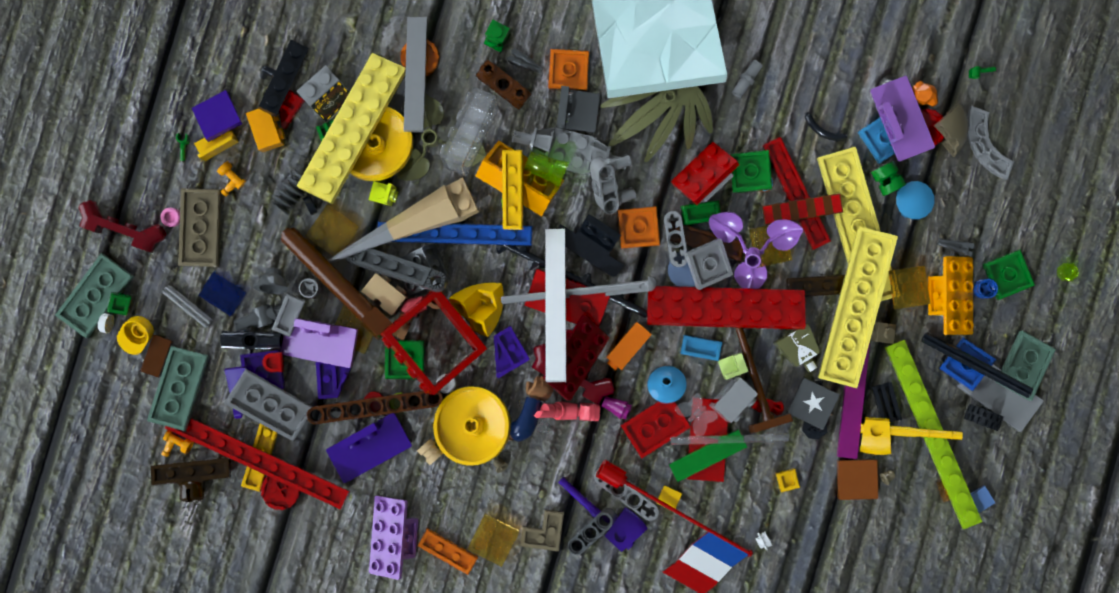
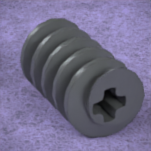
M294 170L292 173L295 177H287L290 183H282L285 189L277 188L279 196L271 195L274 199L272 203L285 214L290 213L287 207L292 209L295 207L292 201L299 203L300 200L297 195L305 196L303 190L297 187L302 175Z

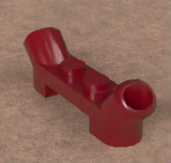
M93 200L85 201L78 207L82 216L79 227L96 233H102L103 228H107L134 238L131 244L133 247L153 253L156 243L166 239V232L161 225L156 224L143 231H138V226L126 223L124 226L119 224V219L110 216L107 219L103 218L97 203Z
M546 343L535 346L533 349L536 359L531 367L542 374L546 373V364L542 362L546 354ZM586 376L580 385L585 388L582 396L598 405L604 396L614 393L612 380L609 377L590 382L586 380L588 378Z

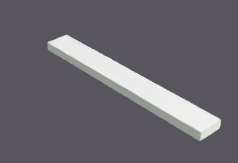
M545 229L546 382H566L565 229Z

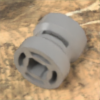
M307 278L299 284V292L304 297L316 298L321 293V284L315 279Z

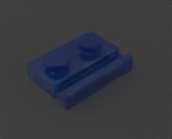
M213 272L198 296L229 316H233L235 310L238 309L247 295V292L218 273Z

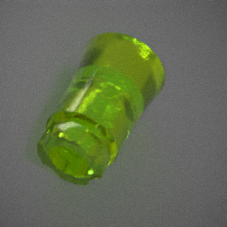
M531 151L524 169L559 187L569 162Z

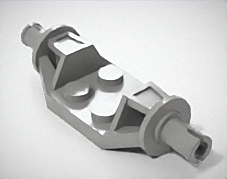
M535 127L532 134L514 130V136L512 137V142L528 145V148H530L529 154H534L546 166L581 175L591 174L590 162L596 157L604 159L619 157L611 154V146L607 147L593 136L556 127L539 130ZM534 147H537V148H539V149H542V150L546 151V153H544V152H542V151H539V150L535 149Z

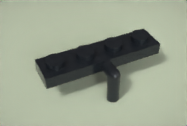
M290 40L276 70L268 66L261 68L260 78L266 79L269 75L272 77V80L258 109L277 117L309 48Z

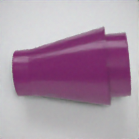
M608 396L605 397L602 403V407L619 419L623 418L626 420L632 408L628 401Z

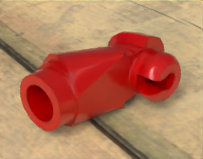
M756 398L757 400L751 408L757 410V412H762L758 398ZM766 398L770 412H773L775 415H781L784 411L783 403L781 401L774 402Z

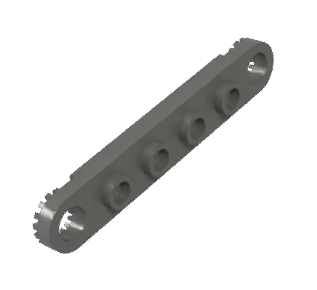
M372 248L359 252L353 258H350V256L345 258L351 264L434 292H441L448 285V279L441 271L439 272ZM436 278H442L439 286L433 285V281Z

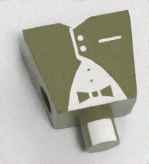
M806 323L805 330L794 329L773 342L794 367L803 364L807 372H811L818 367L812 357L819 354L820 351L808 323Z

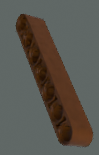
M416 391L319 405L308 410L307 419L312 424H322L432 408L441 404L443 395L440 391L437 392L440 397L437 403L429 401V393ZM416 395L419 397L420 403L418 406L410 404L409 399L411 396ZM397 398L400 401L398 409H393L390 406L391 399ZM373 401L380 403V411L374 412L371 410L370 405ZM353 404H358L361 407L360 414L355 415L352 413L351 407ZM333 407L341 409L340 417L337 418L332 415ZM315 409L319 410L322 414L320 420H315L312 417V412Z

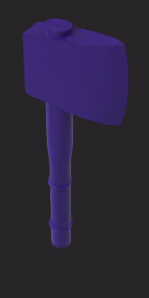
M564 477L558 481L593 517L601 512ZM625 507L618 515L616 522L606 531L604 536L622 552L626 548L629 550L634 545V541L648 528L635 513ZM602 515L603 520L610 523V519L606 515Z

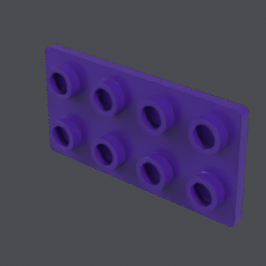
M391 413L326 449V452L343 483H347L412 447V444L396 414Z

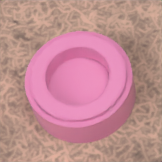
M171 207L164 209L160 216L161 222L168 227L178 226L180 224V211Z

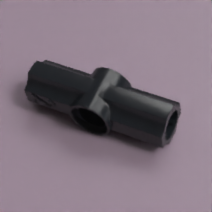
M222 331L220 336L221 348L282 349V333ZM250 335H253L256 339L253 346L248 343Z

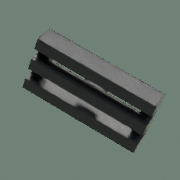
M892 382L872 386L879 417L885 418L878 389H881L888 414L887 419L890 420V423L902 420ZM885 387H887L888 392H889V396H890L891 403H892L893 410H894V414H895L894 417H893V414H892V411H891V407H890V403H889V400H888V396H887Z

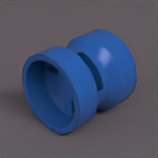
M992 279L978 280L973 284V293L977 298H992L998 292V285Z

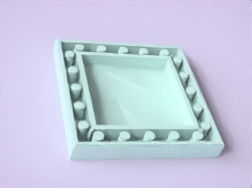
M591 0L608 98L726 82L727 71L712 0Z

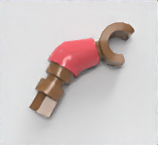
M423 296L407 299L400 308L401 313L399 316L401 317L420 301ZM431 301L392 335L404 340L410 327L409 322H412L414 317L427 310L428 306L433 309L440 308Z

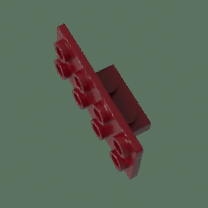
M582 315L573 330L566 329V382H547L569 401L575 395L609 340V337L588 316ZM545 354V356H544L543 359H542V362H544L545 364H546V354ZM545 373L544 376H543V379H544L545 381H546V373Z

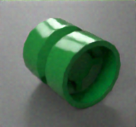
M895 161L871 172L875 182L880 183L879 189L883 196L907 185L902 175L897 174L899 169Z

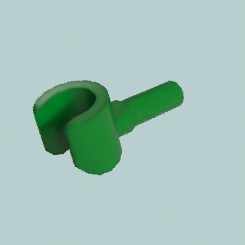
M976 66L970 68L968 78L979 79L981 73L995 72L996 67L981 68Z
M177 133L176 140L180 143V161H185V148L190 143V138L185 133V139L181 141V135Z

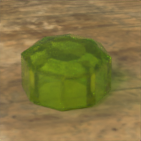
M1062 263L1057 268V276L1062 281H1073L1078 276V268L1074 263Z

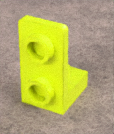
M373 181L368 200L392 206L393 202L396 203L399 192L396 191L397 188L393 184L388 183L386 185Z

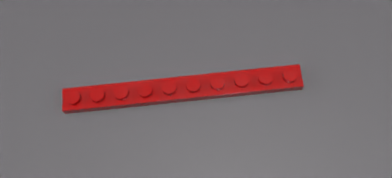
M190 418L187 431L165 426V429L340 510L343 508L350 493L345 488L193 418Z

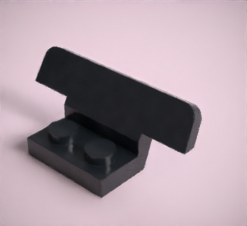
M588 214L577 233L572 232L562 224L559 225L558 229H565V247L600 270L614 277L624 267L622 263L609 256L620 239L621 234Z

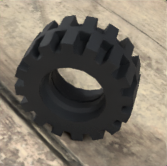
M969 404L964 419L995 431H999L1004 418L999 414Z

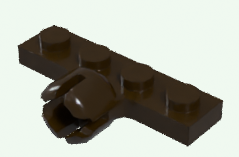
M230 458L151 466V485L178 484L180 500L183 502L203 500L205 481L231 478Z

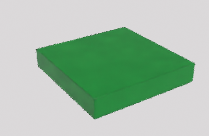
M769 150L730 154L739 163V166L732 172L734 175L732 177L733 193L772 190Z
M1016 250L982 264L988 279L994 280L998 285V292L995 295L997 300L1035 286L1021 250Z
M397 340L424 373L425 340ZM385 346V379H413L406 371L408 367L404 363H399L394 357V350L391 347L388 349Z

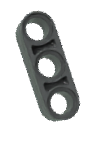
M605 508L568 542L569 551L574 555L582 554L616 522V512L611 508ZM602 515H607L610 518V523L605 522ZM589 528L595 529L596 535H592L589 532ZM575 540L580 541L583 547L576 546Z

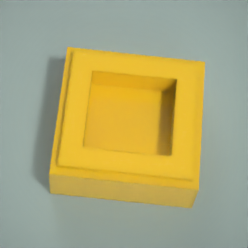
M795 468L775 473L780 492L800 488Z
M664 485L658 499L676 509L682 493Z

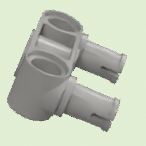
M627 153L613 159L596 157L590 164L595 202L609 215L614 214L622 203L636 198L635 190L632 187L618 192L615 172L631 165V158Z

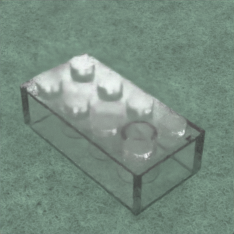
M473 87L472 91L467 93L465 97L466 104L463 110H459L456 117V125L450 128L448 133L449 139L446 144L442 145L439 153L446 169L467 177L499 109L495 95Z

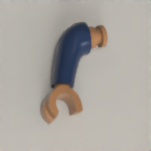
M536 376L534 383L526 382V393L530 397H526L518 419L511 423L508 441H524L531 437L535 431L539 418H536L534 415L537 411H540L542 401L548 400L553 392V387L543 379V376Z

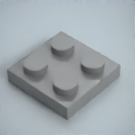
M720 238L685 253L696 289L698 290L733 275L723 241Z

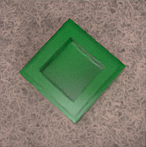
M111 292L107 312L127 316L131 296Z

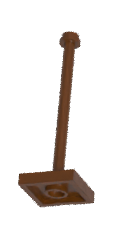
M735 328L755 391L758 393L757 398L764 416L762 417L763 422L748 426L750 434L792 422L791 414L774 418L773 414L771 415L744 329Z

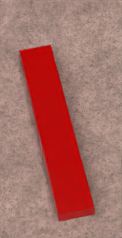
M779 137L764 144L763 148L764 150H769L770 163L788 200L795 201L810 198L782 138ZM820 217L798 220L812 250L831 242Z

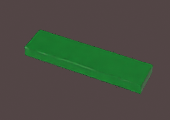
M739 429L669 463V466L677 482L747 448V445Z

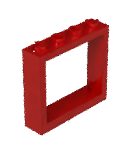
M430 291L380 333L383 337L381 340L384 342V345L388 349L391 347L394 350V357L401 364L404 363L408 367L407 373L413 379L417 378L421 383L419 385L421 390L431 395H435L487 350L486 346L442 292ZM432 300L474 350L435 385L432 384L392 335Z

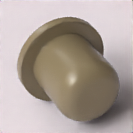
M500 457L493 461L497 473L503 472L508 467V463L504 462Z
M888 470L884 474L880 473V478L886 485H889L890 481L895 478V473L892 470Z

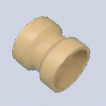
M432 438L417 450L420 455L426 458L429 466L443 454L440 448L435 446V441Z

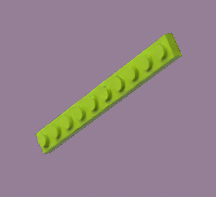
M905 340L885 347L919 429L943 430ZM923 437L962 529L981 523L982 519L948 440L944 438Z

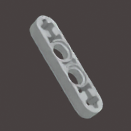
M598 469L595 471L594 479L599 486L644 519L652 521L657 518L659 510L652 501L625 484L623 485V492L615 493L613 486L610 485L608 488L606 487L608 483L599 481V478L596 477ZM633 494L638 495L640 498L639 503L636 505H632L628 501L629 497ZM643 500L646 501L644 505L647 508L650 509L651 507H654L653 515L649 514L648 516H646L647 512L642 507L640 511L638 510V508L642 505Z

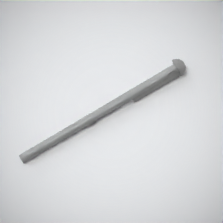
M648 276V280L566 289V298H570V295L606 293L605 296L647 292L655 289L656 281L653 277ZM546 292L502 296L501 302L502 304L543 300L546 299Z

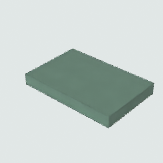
M1019 331L1001 371L1032 387L1033 392L1029 398L1018 394L1032 401L1056 349L1024 331Z

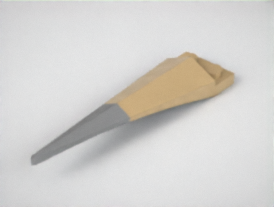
M462 177L447 186L443 185L334 255L328 261L333 263L397 239L463 221L477 214L479 210Z

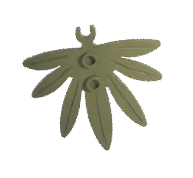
M698 86L658 91L659 95L643 105L623 124L608 146H614L637 134L670 107V111L662 120L648 147L644 162H648L670 135L682 106H685L684 138L686 149L689 150L696 127L695 105L703 126L709 134L713 132L712 115L708 102ZM657 92L611 98L604 102L600 108L629 104Z

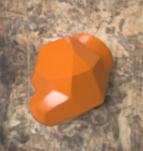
M919 81L912 87L919 105L928 104L936 106L938 104L935 86Z

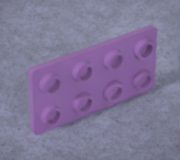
M907 76L870 90L899 162L935 148Z
M298 318L294 321V329L291 336L283 335L281 352L286 356L352 368L358 329Z
M375 496L369 564L370 574L396 580L402 579L403 560L416 557L418 518H406L407 500Z

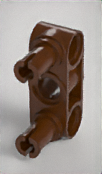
M486 60L475 75L480 81L519 110L532 95L525 87L489 60ZM501 80H505L508 82L509 87L507 89H500L498 83Z

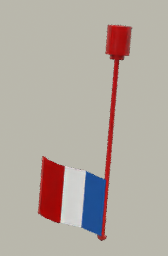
M604 460L596 473L597 478L615 488L622 487L625 484L708 531L692 543L675 563L663 570L664 574L698 593H706L734 565L746 556L751 557L753 555L752 550L743 548L626 481V471L607 460Z

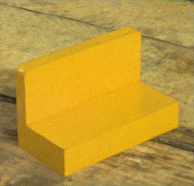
M230 130L210 142L204 137L195 142L194 145L199 152L198 157L207 161L239 141L233 130Z

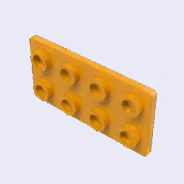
M944 256L943 276H928V315H944V335L973 334L974 285L972 257Z

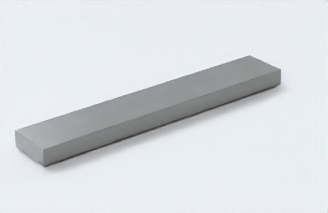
M407 17L404 132H424L427 17Z

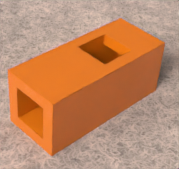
M635 322L606 356L609 359L607 364L614 370L617 368L622 370L652 334L638 322Z

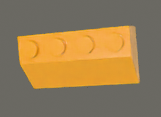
M498 140L483 159L475 176L502 192V150L514 149ZM523 155V205L538 215L543 216L562 186L564 179Z

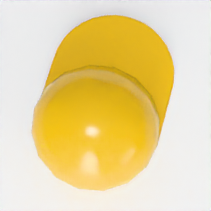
M143 316L131 317L122 325L117 334L119 346L129 354H140L152 338L154 327Z

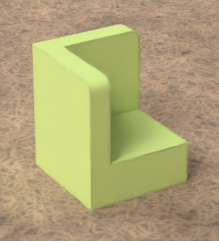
M737 353L718 361L723 378L726 380L749 372L742 353Z

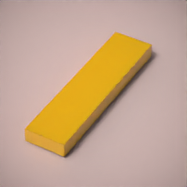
M502 150L503 229H523V150Z
M260 423L253 447L272 455L278 433ZM246 467L241 487L260 492L265 474Z

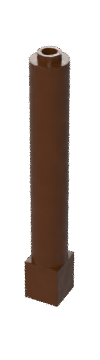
M289 227L281 233V242L379 341L382 338L380 333L389 327L392 322L376 306L374 307L295 227L291 229Z

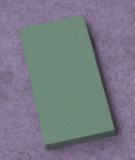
M101 253L55 316L83 337L89 338L98 326L100 316L108 313L107 307L111 292L122 294L134 278V275L106 254Z
M174 346L170 347L147 418L148 422L187 431L210 356Z

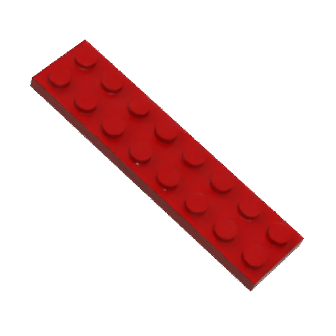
M656 286L654 290L648 291L647 325L805 330V290L711 287L698 290L696 287Z

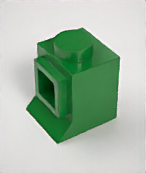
M492 19L485 33L486 39L484 44L501 53L511 34L510 28Z

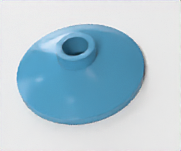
M659 367L649 376V393L658 402H676L686 391V378L675 367ZM670 380V384L666 385L663 381Z

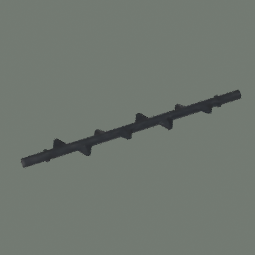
M496 245V253L498 254L509 250L527 259L528 269L530 270L537 266L545 268V260L526 251V246ZM566 270V279L588 287L597 286L592 283L590 273L579 277ZM624 294L611 295L609 298L610 301L626 308L625 310H630L644 318L647 315L646 309L631 303L632 301L625 300Z

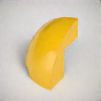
M494 282L472 285L453 294L449 301L461 317H465L470 322L469 327L472 330L489 337L501 316L503 308L501 297L504 296L502 283Z

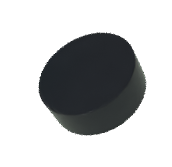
M309 195L304 197L303 201L311 216L316 214L318 211Z

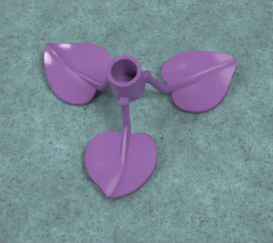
M722 212L709 217L710 228L717 238L722 239L723 242L730 243L736 236L738 237L745 253V262L740 263L736 267L734 277L741 288L759 289L767 278V268L761 263V255L764 254L769 243L772 242L773 246L778 250H789L798 243L803 232V228L794 221L776 220L767 227V234L770 238L765 242L762 249L759 250L756 247L747 249L741 234L738 233L743 229V221L738 214Z

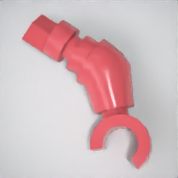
M555 402L554 404H543L540 411H537L534 416L536 418H554L555 420H577V417H579L581 421H599L600 405L596 403H580V407H578V404Z

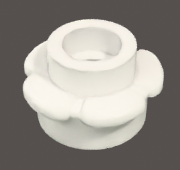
M758 532L759 537L755 539L759 547L768 550L772 546L766 532L761 534Z

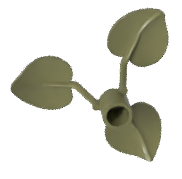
M425 93L424 129L427 128V130L421 136L424 143L423 152L421 154L419 150L413 148L407 164L397 173V178L405 181H414L424 177L430 169V162L424 158L427 147H436L439 143L455 150L453 152V160L462 168H470L483 161L486 157V151L477 139L468 135L460 136L456 141V146L441 140L439 135L432 130V125H438L442 122L444 118L443 106Z

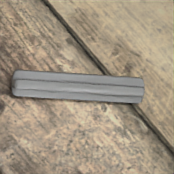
M171 285L164 288L163 294L203 327L210 326L213 320Z

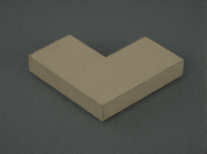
M545 509L542 528L523 526L520 546L559 551L564 512Z

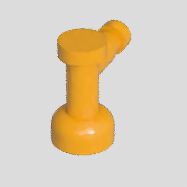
M229 161L223 163L217 170L221 176L226 175L231 180L221 190V193L226 197L235 187L239 190L246 183L244 179L238 177L231 170L232 164Z
M167 430L163 437V440L167 443L161 455L169 457L174 444L180 446L182 453L188 454L194 442L189 439L184 440L174 435L172 431Z

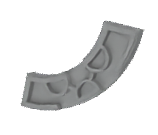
M970 106L967 114L969 125L967 137L974 155L989 172L999 178L1008 180L1014 161L1002 155L989 139L988 118L990 112Z

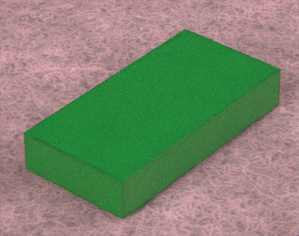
M719 200L703 202L698 205L680 206L683 225L709 222L711 215L721 213Z

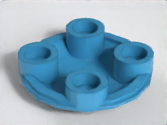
M911 181L897 190L896 205L903 217L921 219L932 211L935 204L934 194L925 183Z

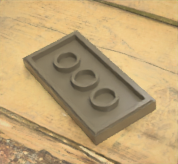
M181 188L178 266L219 267L220 189Z

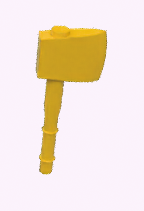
M865 417L864 424L861 423L862 439L859 452L874 455L891 454L890 435L962 440L963 432L890 426V420L887 418Z

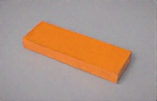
M427 528L418 544V547L467 575L478 559L476 555Z

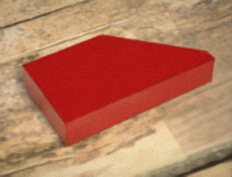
M289 90L279 111L281 126L285 130L305 102L303 98Z

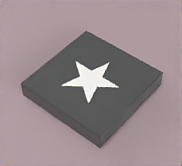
M803 378L787 413L823 430L840 395Z

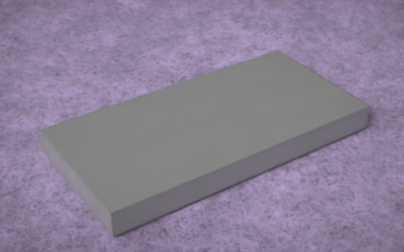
M994 364L992 365V367L1001 371V369H999L997 366H995ZM987 376L983 377L973 392L959 382L956 385L989 411L1003 416V421L1018 432H1022L1043 403V400L1037 395L1034 396L1032 401H1029Z
M247 369L244 370L224 402L226 405L291 441L295 440L307 420L308 410L313 407Z

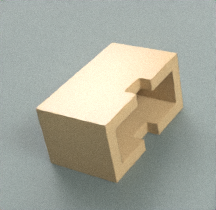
M375 273L361 292L373 301L379 300L381 302L380 307L391 316H394L408 299L405 295L407 291L399 285L393 286L388 276Z

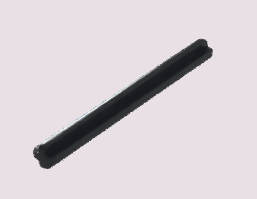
M928 332L922 337L921 341L1026 398L1031 396L1033 392L1032 387Z

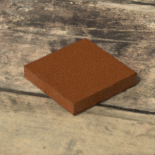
M876 459L837 460L839 500L878 499V467Z

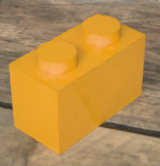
M260 109L246 113L259 151L266 152L285 145L283 141L285 134L283 129L279 128L277 121H279L278 115L275 117Z

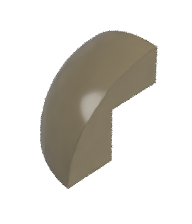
M960 103L953 106L946 113L947 115L934 125L945 138L941 144L953 157L963 148L969 129L967 114Z

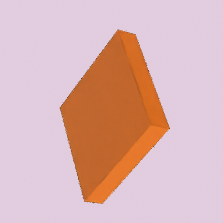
M550 49L548 89H561L562 86H569V90L587 91L589 51Z
M657 206L618 210L621 249L660 245Z

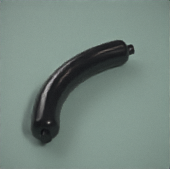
M805 113L807 124L819 136L832 141H844L847 138V135L844 133H832L824 130L816 123L812 114Z

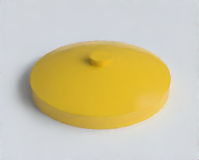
M390 107L386 108L350 173L352 176L365 181H380L397 174L407 164L413 150L412 132H404V117L399 112Z
M463 387L453 391L443 399L435 413L433 430L437 445L449 459L462 465H481L493 460L505 448L510 436L511 421L507 407L495 393L480 387Z

